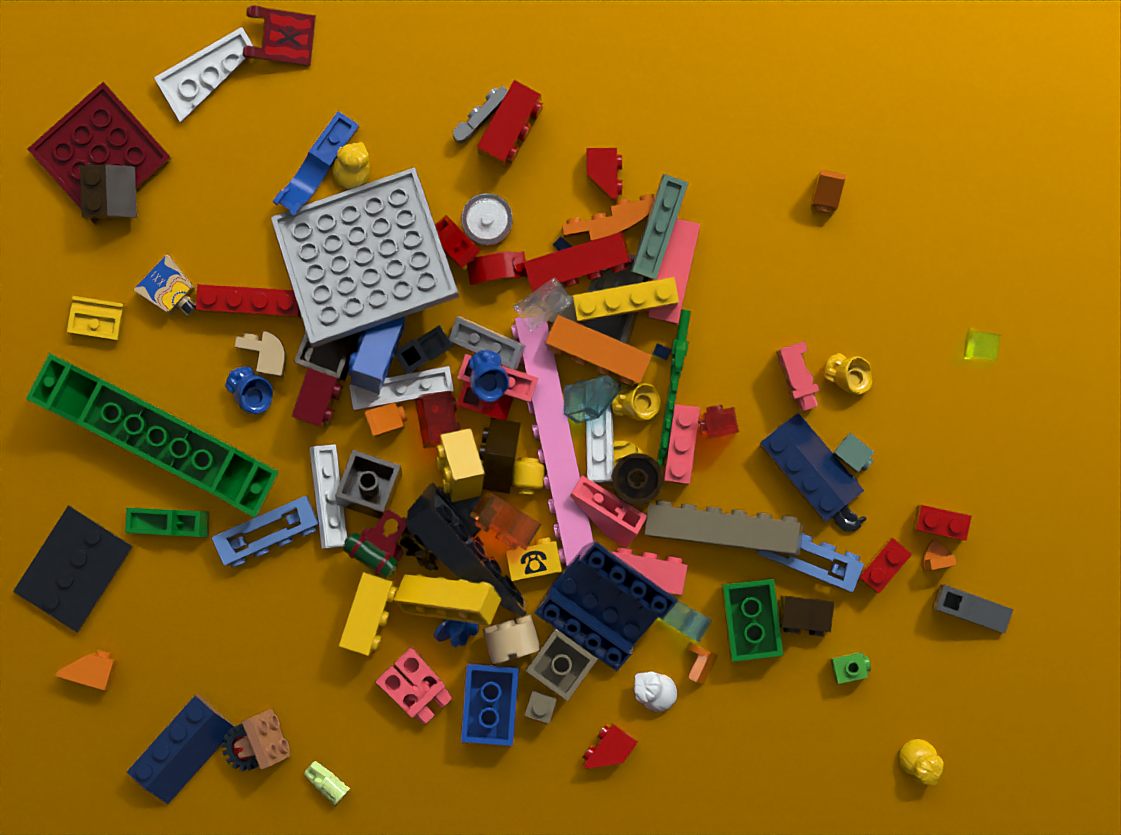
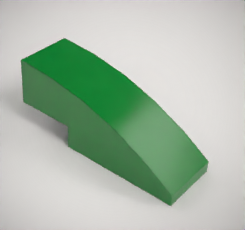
M126 507L125 533L208 537L209 512Z

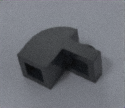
M438 325L420 338H415L402 346L394 354L406 373L410 374L431 363L435 358L454 346L442 326Z

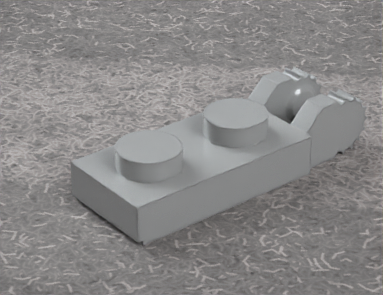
M503 86L499 89L493 88L485 97L487 102L481 108L476 106L469 113L468 117L470 120L459 123L457 128L453 130L454 139L458 143H465L499 108L508 90Z

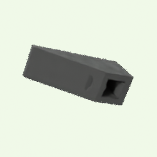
M940 584L933 605V609L1002 633L1006 632L1013 612L1011 608Z

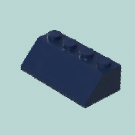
M799 413L760 442V447L824 523L864 492L862 487Z
M196 694L129 768L127 773L147 791L169 804L225 741L223 739L224 736L235 725L200 694Z

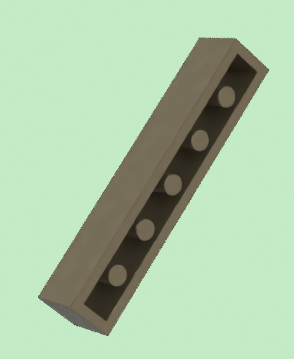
M656 501V505L649 504L645 535L649 537L800 555L803 524L798 523V518L782 516V520H774L772 515L757 513L756 517L746 516V511L732 510L731 514L721 513V508L706 507V511L696 510L697 506L691 504H681V508L671 507L672 503L666 501Z

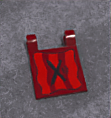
M251 5L247 8V17L264 19L261 48L248 45L243 48V57L306 66L311 65L316 15L276 10Z

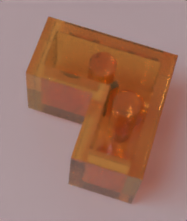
M487 490L484 491L470 514L472 518L477 520L474 524L475 526L487 533L489 529L497 532L495 538L514 550L518 546L526 550L542 525Z

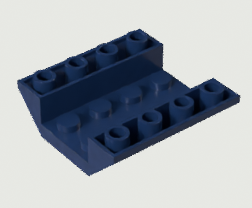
M593 541L585 545L555 579L534 614L615 671H618L632 655L634 644L658 617L663 619L678 602V599L602 545Z

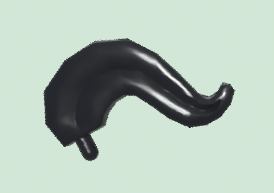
M852 475V477H853V478L857 481V483L859 484L857 478ZM848 505L832 517L835 524L843 531H856L862 526L861 523L866 521L865 516L858 518L857 514L853 513Z

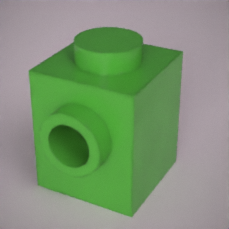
M863 652L831 658L837 684L868 678L867 672L871 671L868 656H863Z

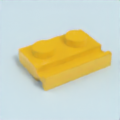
M78 296L72 297L73 301L67 328L68 333L119 341L124 304Z

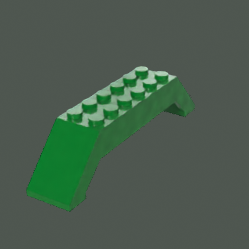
M51 353L47 356L25 398L202 488L255 518L279 474L278 470L240 449Z

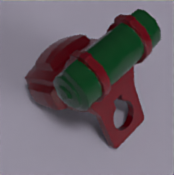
M388 509L375 527H366L361 535L355 532L346 538L343 550L349 554V557L357 559L374 571L376 576L379 575L384 579L389 578L396 572L397 563L404 555L403 548L397 544V541L407 527L406 520ZM389 519L396 520L399 524L398 531L394 534H389L388 537L383 535L385 532V522Z

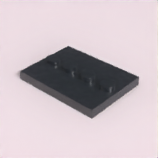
M68 505L13 592L72 630L79 632L134 546Z

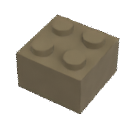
M555 628L526 671L568 701L597 661V657Z

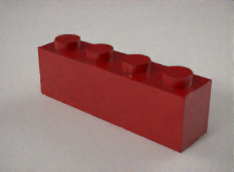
M619 232L524 261V266L531 290L534 292L539 291L540 295L555 291L554 286L563 284L564 288L577 285L579 284L578 279L588 277V280L600 278L603 276L602 272L612 269L613 273L626 270V265L633 262L625 235Z
M197 284L196 310L199 312L289 318L301 317L294 290Z

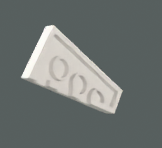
M242 27L154 77L180 122L246 59L242 55L243 48L253 45Z

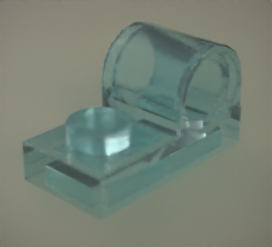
M680 601L676 603L663 619H660L699 643L712 622L711 619Z

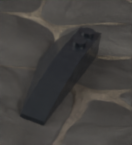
M433 482L429 484L407 512L406 526L413 535H417L422 540L425 549L429 553L433 552L460 579L470 583L480 584L485 582L492 585L495 592L501 598L500 606L522 617L525 616L527 613L526 599L508 575L502 577L499 563L494 556L488 558L483 548L484 543L479 536L473 538L467 530L470 524Z

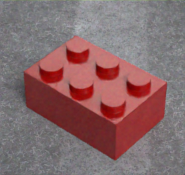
M514 80L477 146L478 153L504 168L507 163L512 164L519 152L517 147L519 141L525 142L531 131L529 123L532 118L537 120L543 109L541 94Z

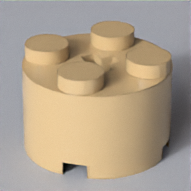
M531 615L482 629L492 664L540 650L539 640Z

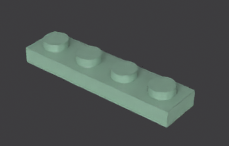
M666 174L662 175L630 270L631 272L656 280L688 182Z

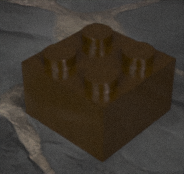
M352 450L335 494L337 505L381 519L386 510L390 509L401 480V465Z

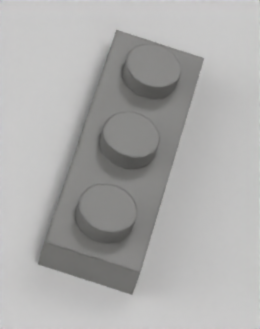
M456 317L449 337L451 342L475 353L481 350L494 351L500 355L501 364L511 369L518 368L526 346L463 317Z

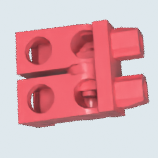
M805 341L776 351L787 385L792 390L788 392L790 399H797L800 411L818 406L814 392L819 391L817 384H813V376L806 370L801 354L808 351Z
M411 646L395 662V665L411 682L392 664L376 680V683L411 718L415 716L419 721L426 724L435 715L426 704L433 698L443 708L452 697L445 688L446 684Z

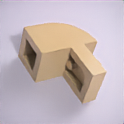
M263 331L262 341L258 340L259 336L244 333L243 338L236 337V348L260 352L257 372L284 377L287 354L284 345L277 337L266 331Z

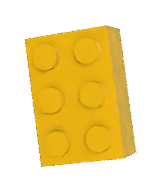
M363 572L339 644L340 647L368 656L372 654V651L376 652L382 639L378 632L380 626H386L390 612L386 611L388 602H394L393 599L398 590L397 587H394V580L384 579L381 576Z

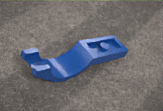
M338 111L309 150L296 175L283 190H280L273 203L276 205L280 203L289 209L290 215L294 217L315 193L330 167L337 159V151L340 147L348 144L358 130L359 125Z

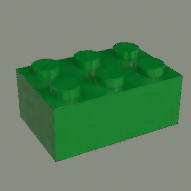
M774 579L721 584L730 660L734 662L783 656Z

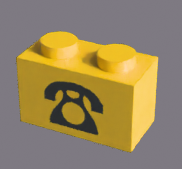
M550 537L535 540L536 545L526 547L525 542L510 545L511 550L506 551L511 581L561 572L556 541L551 542Z

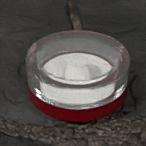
M479 194L470 199L463 209V229L469 239L476 244L482 246L499 244L506 239L512 229L513 217L511 209L504 199L495 194Z

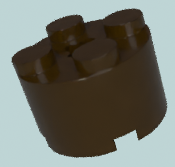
M629 454L620 459L615 465L611 476L612 488L615 494L628 504H645L653 500L662 488V469L652 457L646 454ZM635 472H639V475L644 477V482H640L638 487L635 486L633 481H630V477L634 476Z

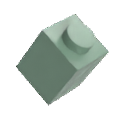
M851 433L847 434L833 452L838 459L855 472H859L860 469L865 471L874 461L871 458L874 451Z

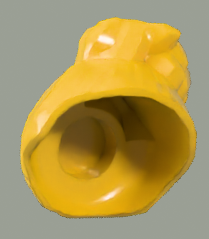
M363 142L346 144L337 151V159L333 164V177L335 182L346 190L365 185L370 177V156Z
M837 353L832 355L826 362L824 371L826 382L836 383L842 390L853 395L864 394L871 388L873 383L871 366L864 358L860 356L846 358L844 355Z
M636 383L633 386L618 384L611 395L613 413L617 416L628 415L635 420L648 421L660 410L661 398L655 387L648 383Z
M913 739L905 743L899 753V763L906 774L915 778L921 784L937 785L943 772L944 762L930 743L921 739Z

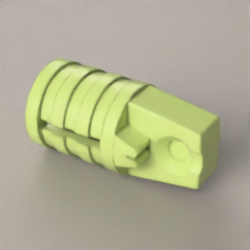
M316 761L304 773L323 796H326L334 806L350 790L333 772H330Z

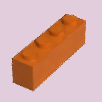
M556 315L545 341V344L550 345L549 351L562 356L563 352L573 355L572 361L586 366L587 362L596 365L595 371L607 376L610 375V372L620 375L619 381L633 386L634 382L641 383L652 355L560 315Z

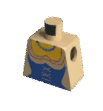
M167 254L134 288L137 293L169 314H172L179 308L186 316H189L196 309V303L188 297L194 291V286L176 262Z

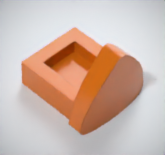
M937 540L930 542L923 558L924 570L957 565L955 555H951Z
M689 642L687 649L699 655L688 678L704 684L717 655Z

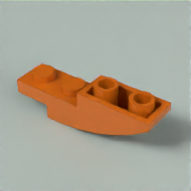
M655 195L640 196V201L630 202V199L614 201L615 205L610 206V217H607L606 213L592 215V220L582 221L581 218L566 220L567 224L562 225L564 238L589 233L590 241L619 232L623 233L638 225L649 216Z

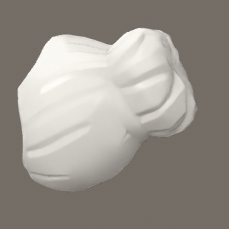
M655 672L637 673L635 675V698L647 709L662 712L672 707L676 702V685L667 675Z

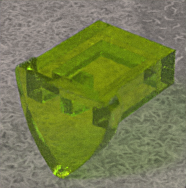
M969 328L965 340L964 357L966 359L976 357L997 360L1000 335L979 332L974 328Z

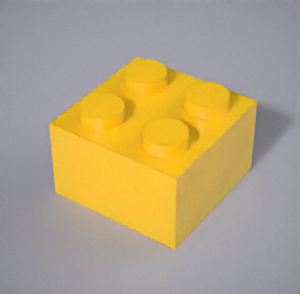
M471 428L442 434L440 436V445L436 446L438 457H435L438 472L442 471L445 478L442 479L444 493L450 495L451 502L481 496L484 471Z

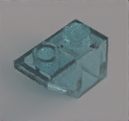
M601 375L596 379L577 381L575 384L565 386L563 414L577 424L599 419L621 391V385L611 379V377Z

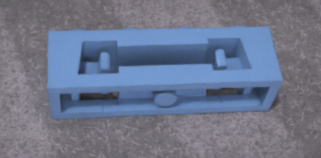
M304 496L213 536L212 539L223 564H231L233 568L245 563L244 557L254 553L256 558L269 552L268 547L277 543L278 547L292 542L291 537L298 533H301L303 537L315 532L314 526L319 525V522L308 496ZM297 508L298 512L286 516L289 525L300 521L301 525L290 530L289 528H284L248 544L249 548L237 552L236 549L247 545L244 537H238L232 541L229 539L242 532L243 534H248L284 518L283 514Z
M803 533L800 549L830 561L835 559L845 563V567L833 563L830 572L842 576L841 580L827 575V570L792 556L785 558L772 552L757 550L756 554L850 592L854 591L864 563L859 562L860 556L847 551L845 555L835 552V546L822 542L821 546L811 542L813 538Z

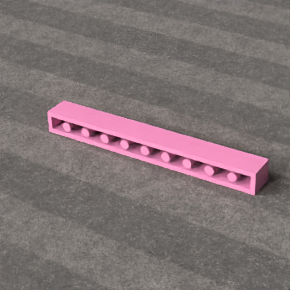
M545 312L515 318L516 324L511 325L514 340L519 339L520 343L526 345L519 365L525 364L526 373L538 377L531 402L527 401L530 414H535L537 424H532L535 439L541 440L542 449H537L540 464H546L547 468L544 484L545 488H551L553 498L548 499L551 514L556 513L558 523L553 524L556 539L561 538L563 548L558 549L561 564L567 563L568 565L585 545L593 542L588 515L570 496L580 476L554 353L548 350L550 345L545 344L549 329Z

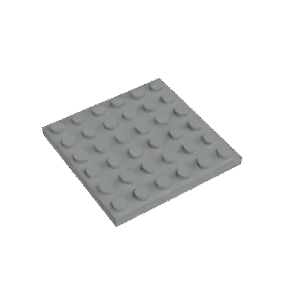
M415 167L304 205L294 217L290 215V211L271 217L312 348L459 297Z

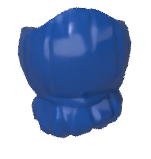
M481 350L469 359V366L472 369L471 388L474 395L488 402L499 399L509 387V378L507 372L501 366L500 355L492 350Z
M239 367L229 373L225 387L234 394L239 407L250 414L266 411L271 404L273 388L270 383L263 377L255 376V372L250 367Z

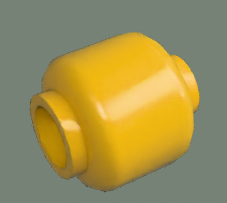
M519 458V461L514 463L512 487L518 488L519 494L534 495V490H540L544 486L545 466L539 463V459Z

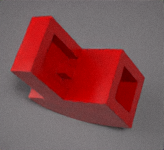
M445 215L435 224L441 245L446 253L463 268L474 261L480 249Z
M508 251L476 257L473 262L467 264L470 285L527 277L524 261H526L524 251Z

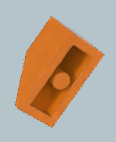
M824 170L818 173L811 206H815L816 211L822 213H831V210L836 211L846 175Z
M395 402L365 411L372 434L376 438L404 428L403 422L407 421L403 406L398 407Z
M97 650L96 654H87L58 670L56 677L101 690H108L117 660L111 658V653Z

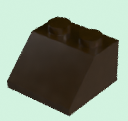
M119 165L80 166L81 208L84 219L138 218L136 167Z

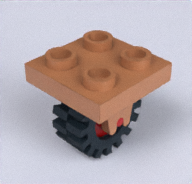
M272 709L242 721V724L231 728L228 731L229 733L223 738L227 740L222 743V747H227V750L223 751V755L228 754L229 758L226 761L228 764L234 762L232 767L235 769L240 767L239 771H249L260 766V769H264L291 756L289 744L280 730L279 719Z

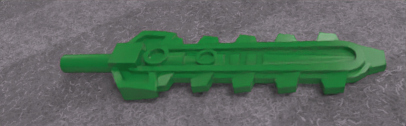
M681 309L677 337L673 339L671 350L673 356L670 367V383L658 449V464L660 466H663L664 458H666L678 382L689 341H686L691 311Z

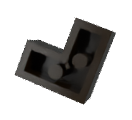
M491 418L489 428L484 427L482 443H486V445H481L479 451V458L483 460L481 465L484 471L482 490L510 494L521 423Z
M782 595L779 624L781 627H784L783 632L801 634L802 629L809 630V635L824 637L825 632H831L834 602Z

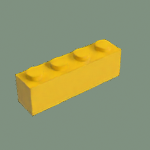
M674 277L573 295L577 323L673 306L679 303Z
M405 574L393 600L404 614L490 625L501 598L495 592L494 587L485 582L478 584L462 579L454 581L444 577L431 578L422 574Z

